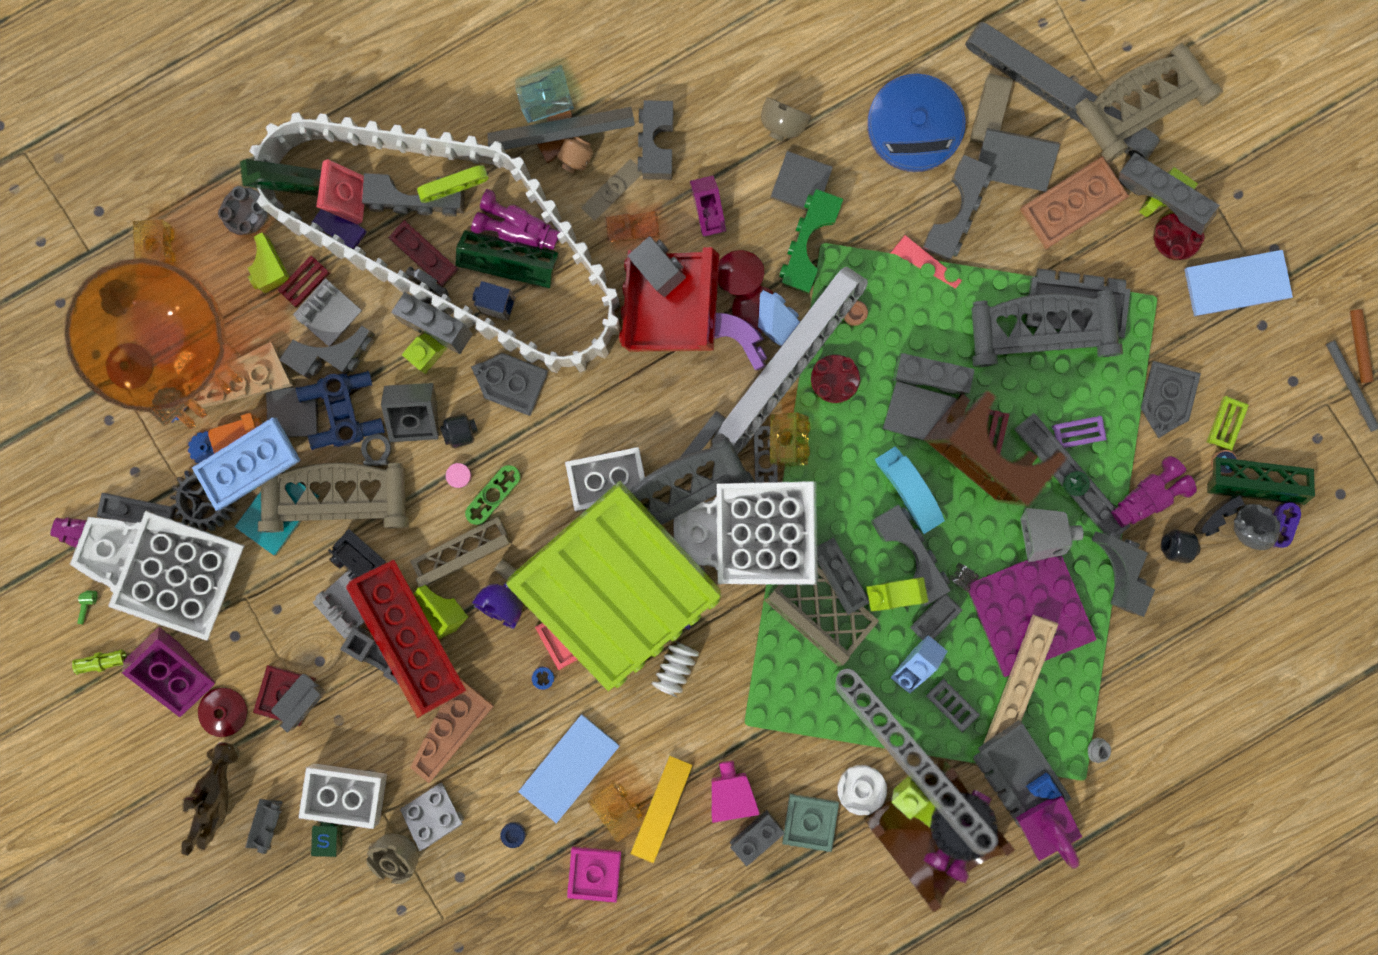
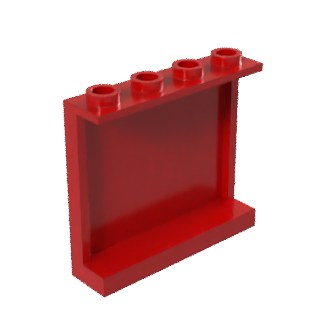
M703 247V252L666 253L671 259L675 257L683 265L684 268L681 271L687 278L667 296L663 297L630 260L628 255L632 250H628L627 258L624 260L626 282L622 286L625 298L624 306L621 308V318L623 320V328L619 333L621 346L629 352L714 351L720 254L713 247Z

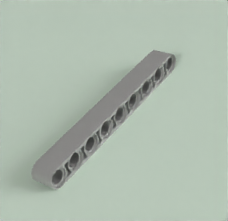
M844 267L838 272L718 428L714 437L724 434L730 439L737 454L743 450L864 293L868 284L867 279L849 267Z
M851 669L841 670L837 674L835 689L971 850L979 855H985L993 850L997 842L993 831L858 674ZM844 677L850 678L853 681V686L850 688L843 687L840 680ZM864 696L870 701V705L861 707L856 699ZM875 716L884 717L886 725L883 727L875 725L873 718ZM893 735L900 736L903 740V745L894 746L890 742V737ZM916 755L920 760V765L911 766L907 762V756ZM928 774L933 775L937 780V785L934 787L928 786L924 781V776ZM942 795H950L954 799V806H945L941 800ZM967 815L970 817L971 827H963L959 823V816ZM978 835L987 837L989 840L988 848L978 846L976 840Z

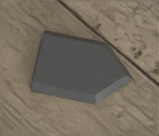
M504 353L471 366L485 399L531 416L547 378L548 370Z
M1152 361L1140 409L1158 438L1189 421L1201 373Z

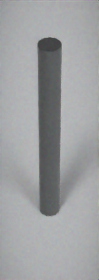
M1336 341L1327 343L1326 346L1370 432L1377 430L1378 422Z

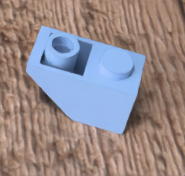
M763 290L760 294L758 327L771 341L782 346L800 323L797 319L799 315L792 308L784 305L786 301L779 294L774 292L772 295Z
M928 635L911 651L893 673L891 679L908 693H911L939 668L947 650Z

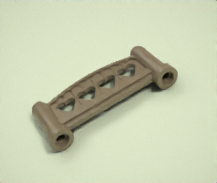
M1183 43L1176 46L1170 52L1172 57L1149 62L1129 71L1108 86L1094 102L1086 98L1075 106L1076 113L1103 150L1101 154L1106 162H1110L1128 149L1124 140L1195 98L1203 107L1224 92L1218 83H1213L1188 46H1184ZM1170 69L1175 70L1178 74V87L1164 81L1161 74H1168ZM1151 80L1157 81L1159 84V98L1145 92L1142 86L1149 85ZM1132 91L1138 92L1140 95V109L1126 103L1123 100V96H1130ZM1113 102L1119 103L1121 106V120L1106 114L1104 107H1111Z
M353 463L313 464L280 473L261 485V521L258 522V532H284V521L384 518V528H409V517H406L405 468H403L402 463H389L386 470ZM364 480L370 482L379 480L381 482V488L372 502L369 501L360 487ZM328 481L331 484V489L320 504L311 491L310 486L313 482L322 484ZM339 481H344L345 483L354 481L356 488L345 503L336 490V483ZM290 482L295 485L300 482L306 484V490L297 504L293 502L285 489L286 485Z

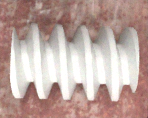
M676 642L677 646L669 645L668 647L673 652V655L665 654L664 656L669 661V664H660L665 672L656 673V676L661 681L652 682L655 688L675 697L677 696L674 693H682L683 691L678 683L686 684L687 682L682 674L690 675L691 670L686 665H695V661L690 656H699L698 651L679 642Z

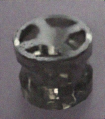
M958 563L955 573L950 575L948 579L955 586L969 593L972 582L976 581L979 575L965 565Z

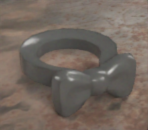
M381 434L366 437L361 446L362 455L366 460L363 461V465H388L390 462L387 458L391 454L389 440ZM374 439H380L385 444V452L380 460H373L367 453V445Z

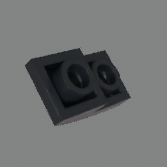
M1231 496L1209 510L1194 528L1195 534L1210 536L1219 532V527L1226 524L1224 517L1237 513V508L1245 505L1242 497Z

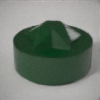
M1072 471L1063 479L1064 490L1072 496L1084 495L1090 487L1088 476L1080 471Z

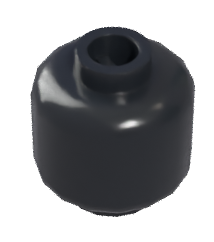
M465 413L444 419L443 426H440L445 444H450L454 449L472 444L475 440L474 434L478 433L474 418L469 420Z
M1174 529L1165 534L1161 540V551L1166 559L1184 564L1191 563L1201 550L1197 536L1191 532Z

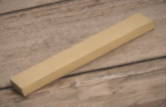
M1034 614L1032 615L984 743L1016 721H1022L1058 623Z

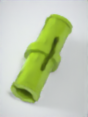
M124 649L104 654L98 652L94 656L74 659L72 661L73 672L76 675L90 671L102 672L106 668L123 665L127 654Z

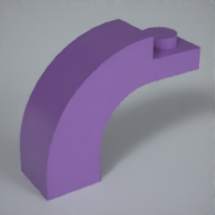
M716 313L715 339L726 336L735 339L743 347L755 370L759 371L767 365L764 360L767 359V356L761 346H756L757 343L764 340L758 330L749 322L739 317Z

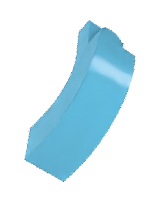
M896 446L875 459L877 466L893 484L905 503L912 520L923 534L945 521L928 486L906 456L904 457Z

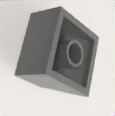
M433 383L384 386L381 408L389 442L439 439L437 399Z

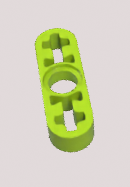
M475 166L424 184L417 188L420 201L427 203L486 182L489 177L485 166Z

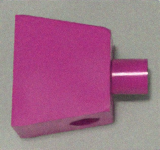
M734 761L719 763L721 777L712 778V823L759 815L758 806L746 773L736 774Z

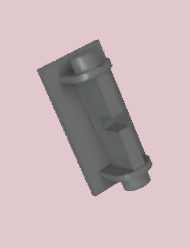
M259 799L245 845L246 848L257 849V852L267 854V851L271 849L270 844L274 828L276 827L279 814L282 813V801Z

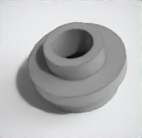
M1102 738L1093 739L1088 746L1090 760L1095 763H1101L1109 759L1111 754L1110 744Z

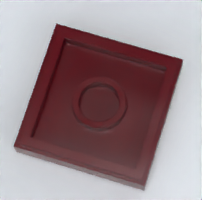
M267 665L253 713L281 721L271 710L302 674ZM309 676L312 680L316 681V678ZM304 719L298 725L299 727L303 725Z

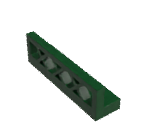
M252 159L240 161L242 186L318 196L321 170Z
M464 230L456 246L455 266L550 289L553 270L558 260L559 252ZM467 240L478 242V244L473 245L466 242ZM497 246V247H501L502 249H500V250H494V249H491L490 247ZM516 252H523V253H525L526 255L519 256V255H515V253H516ZM544 257L551 260L550 262H545L539 260L538 258Z
M1215 457L1213 459V479L1207 484V493L1306 505L1315 497L1314 469ZM1221 465L1229 466L1236 474L1232 477L1221 476ZM1247 468L1253 469L1260 477L1257 480L1249 479L1243 471ZM1271 471L1278 472L1285 480L1277 483L1267 474ZM1296 474L1306 475L1307 486L1299 485L1292 477Z

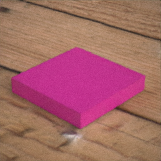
M572 846L567 898L617 903L621 851Z

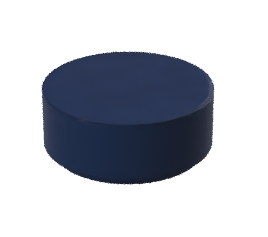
M519 822L507 823L501 831V841L509 848L519 847L526 838L524 826Z

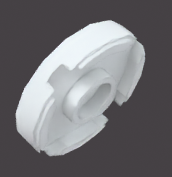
M855 765L848 768L840 776L837 784V793L841 804L849 812L856 815H870L884 804L887 796V785L883 776L875 768L867 765Z

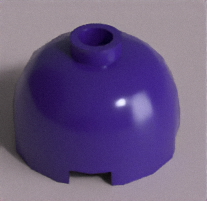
M506 583L503 586L499 584L485 586L472 602L475 605L474 607L488 617L499 621L504 620L502 625L511 629L516 627L523 611L522 601Z

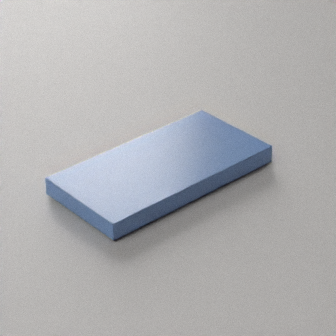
M1283 250L1184 269L1194 317L1286 300L1293 297Z
M273 417L195 465L192 469L216 511H219L301 460L278 419Z
M581 714L518 792L557 823L620 745Z

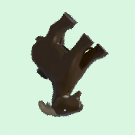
M218 742L213 749L206 752V756L212 761V765L197 781L191 794L183 799V812L187 813L189 809L195 810L188 837L181 844V854L189 856L195 846L200 850H205L213 840L217 829L225 821L228 810L226 771L229 764L238 760L239 749L235 745Z

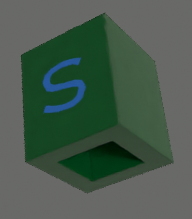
M322 821L312 826L311 856L337 857L342 852L343 824Z

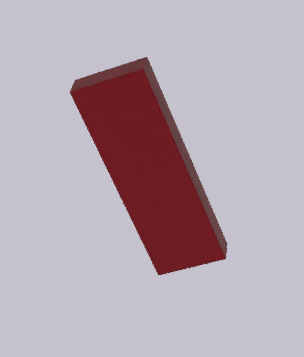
M405 220L388 237L420 268L436 279L442 288L459 271L454 264Z

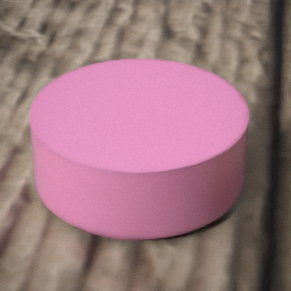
M453 464L446 471V480L455 488H463L471 481V471L464 464Z

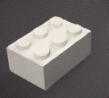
M639 447L565 462L574 510L576 512L589 508L618 481H621L630 490L645 478Z
M314 763L306 768L299 818L374 829L380 823L387 774Z

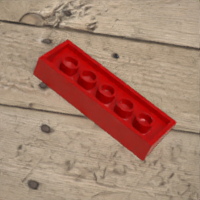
M395 560L349 581L346 589L417 719L466 691Z

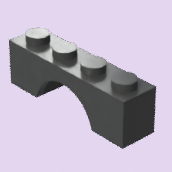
M1134 153L1120 171L1119 181L1122 186L1138 196L1147 195L1164 203L1176 214L1182 224L1200 235L1217 214L1220 205L1137 153Z
M966 155L961 157L951 180L961 195L960 210L952 221L931 226L923 244V250L950 260L952 256L957 257L962 243L959 242L962 233L967 234L972 220L969 219L972 210L977 211L982 201V197L979 196L982 187L987 188L993 174L989 173L990 165Z
M364 173L362 203L369 208V211L384 212V209H393L395 213L407 214L408 210L418 211V214L432 215L433 212H442V215L455 217L457 213L464 214L465 190L431 202L422 203L419 195L411 196L399 192L389 175Z
M895 505L870 521L883 542L897 541L906 545L912 551L916 561V571L912 579L924 577L928 602L921 605L926 606L951 591L948 587L950 581L943 571H938L935 566L937 559L932 551H926L922 542L925 540L921 532L917 528L913 529L909 523L912 518L906 508H900L899 505Z

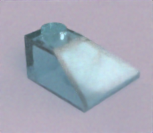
M562 65L515 79V89L520 107L528 123L574 109Z

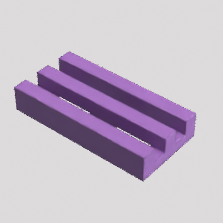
M1102 416L1051 425L1055 438L1064 448L1107 440ZM1093 422L1098 424V427L1060 433L1062 428ZM1099 431L1100 436L1062 443V438Z

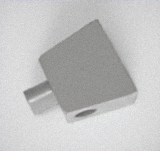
M1026 508L1020 518L1028 562L1064 555L1071 548L1072 541L1083 539L1082 526H1069L1065 512Z

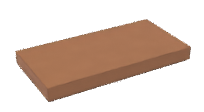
M1102 156L1021 207L1020 211L1044 248L1048 249L1124 201L1129 195Z

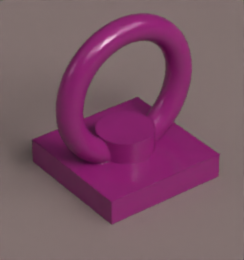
M1062 796L1048 799L1015 817L1034 855L1039 861L1058 851L1070 868L1076 869L1079 867L1080 861L1071 843L1082 838V835Z

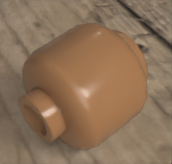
M579 136L566 138L557 155L558 159L563 162L561 167L573 174L575 170L584 171L593 155V150L590 148L591 143Z

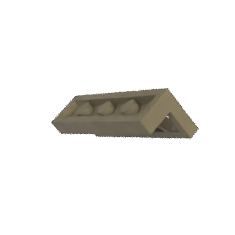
M497 517L410 562L418 576L416 581L419 587L427 586L512 542L500 518ZM496 524L502 536L494 540L484 538L487 528ZM483 531L481 537L475 535V534H477V533ZM469 537L480 539L476 549L472 551L462 549L465 539ZM461 542L459 548L453 546V545H455V544ZM447 548L457 550L455 559L450 562L440 560L443 551ZM439 553L438 556H437V559L431 557V556H433V555ZM425 559L435 561L433 570L423 574L418 563Z

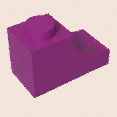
M714 175L691 180L690 185L702 236L725 232L726 226L720 194Z

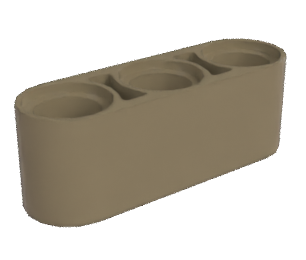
M988 73L970 141L982 144L987 128L1000 130L1013 79Z

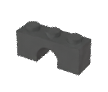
M644 100V108H639V123L643 124V133L638 132V147L643 148L642 157H638V171L642 172L643 179L672 180V149L657 147L654 139L659 133L673 132V101Z
M406 292L402 294L391 312L400 323L420 334L424 331L435 338L441 345L458 354L462 353L473 335L463 322Z
M901 353L897 357L892 381L914 386H932L941 389L940 391L956 395L964 394L966 396L970 393L975 369Z
M360 626L354 627L340 650L360 662H366L375 666L384 673L383 676L398 684L371 633Z

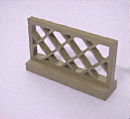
M817 566L818 576L822 578L818 579V582H826L830 585L824 572ZM779 584L764 600L837 666H842L850 658L849 656L879 622L864 607L858 609L859 612H852L849 615L847 613H837L836 599L838 597L835 596L831 585V596L818 597L817 584H813L814 597L801 598L800 584H796L797 598H787L780 592L786 584ZM831 599L832 613L819 614L818 600ZM814 600L815 614L806 615L802 611L801 601ZM791 601H797V606ZM854 615H863L870 623L865 629L855 630ZM837 616H850L851 630L838 631ZM820 617H833L834 631L825 632L820 627ZM856 633H861L856 639ZM829 634H834L835 640ZM838 634H852V645L847 650L839 644Z

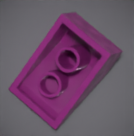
M160 627L123 661L122 674L178 717H181L215 685V681L186 649Z

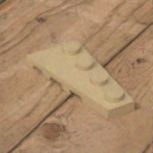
M269 342L183 387L192 407L200 409L291 387L293 384L283 362L279 360L280 356L275 345Z

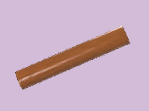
M1363 309L1350 311L1360 382H1374Z

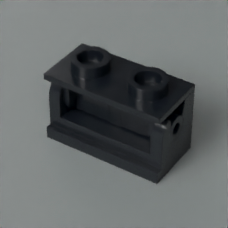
M350 529L333 545V550H328L330 556H332L329 560L338 569L344 567L349 571L348 577L351 580L386 564L382 557Z

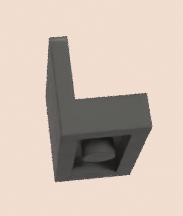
M302 674L271 711L283 721L280 727L288 733L300 724L324 696L326 691L307 674Z

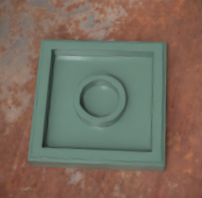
M790 793L782 844L832 852L839 801Z

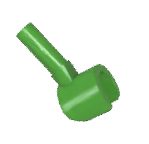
M85 591L79 595L78 601L81 604V609L77 621L78 624H84L88 604H96L98 599L97 591Z

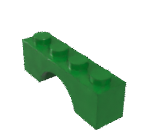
M815 189L814 195L808 194L804 208L808 209L806 217H800L795 230L800 232L797 242L791 241L787 252L788 255H791L789 264L783 263L779 278L783 279L781 285L806 294L810 293L818 269L811 263L807 255V241L815 230L835 224L843 202L842 198Z

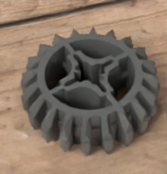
M186 470L184 472L185 478H177L180 486L173 485L172 489L177 491L176 495H171L170 499L176 500V504L171 505V509L179 510L174 516L175 518H183L181 523L189 524L191 527L206 532L207 528L209 531H215L216 525L224 527V520L231 521L232 517L228 513L237 511L235 507H232V503L217 511L213 516L202 519L203 515L207 514L213 505L210 502L204 503L200 497L196 496L206 495L205 497H208L202 486L197 491L191 490L192 486L199 481L195 472L193 471L192 473ZM188 498L193 502L192 511L188 505Z

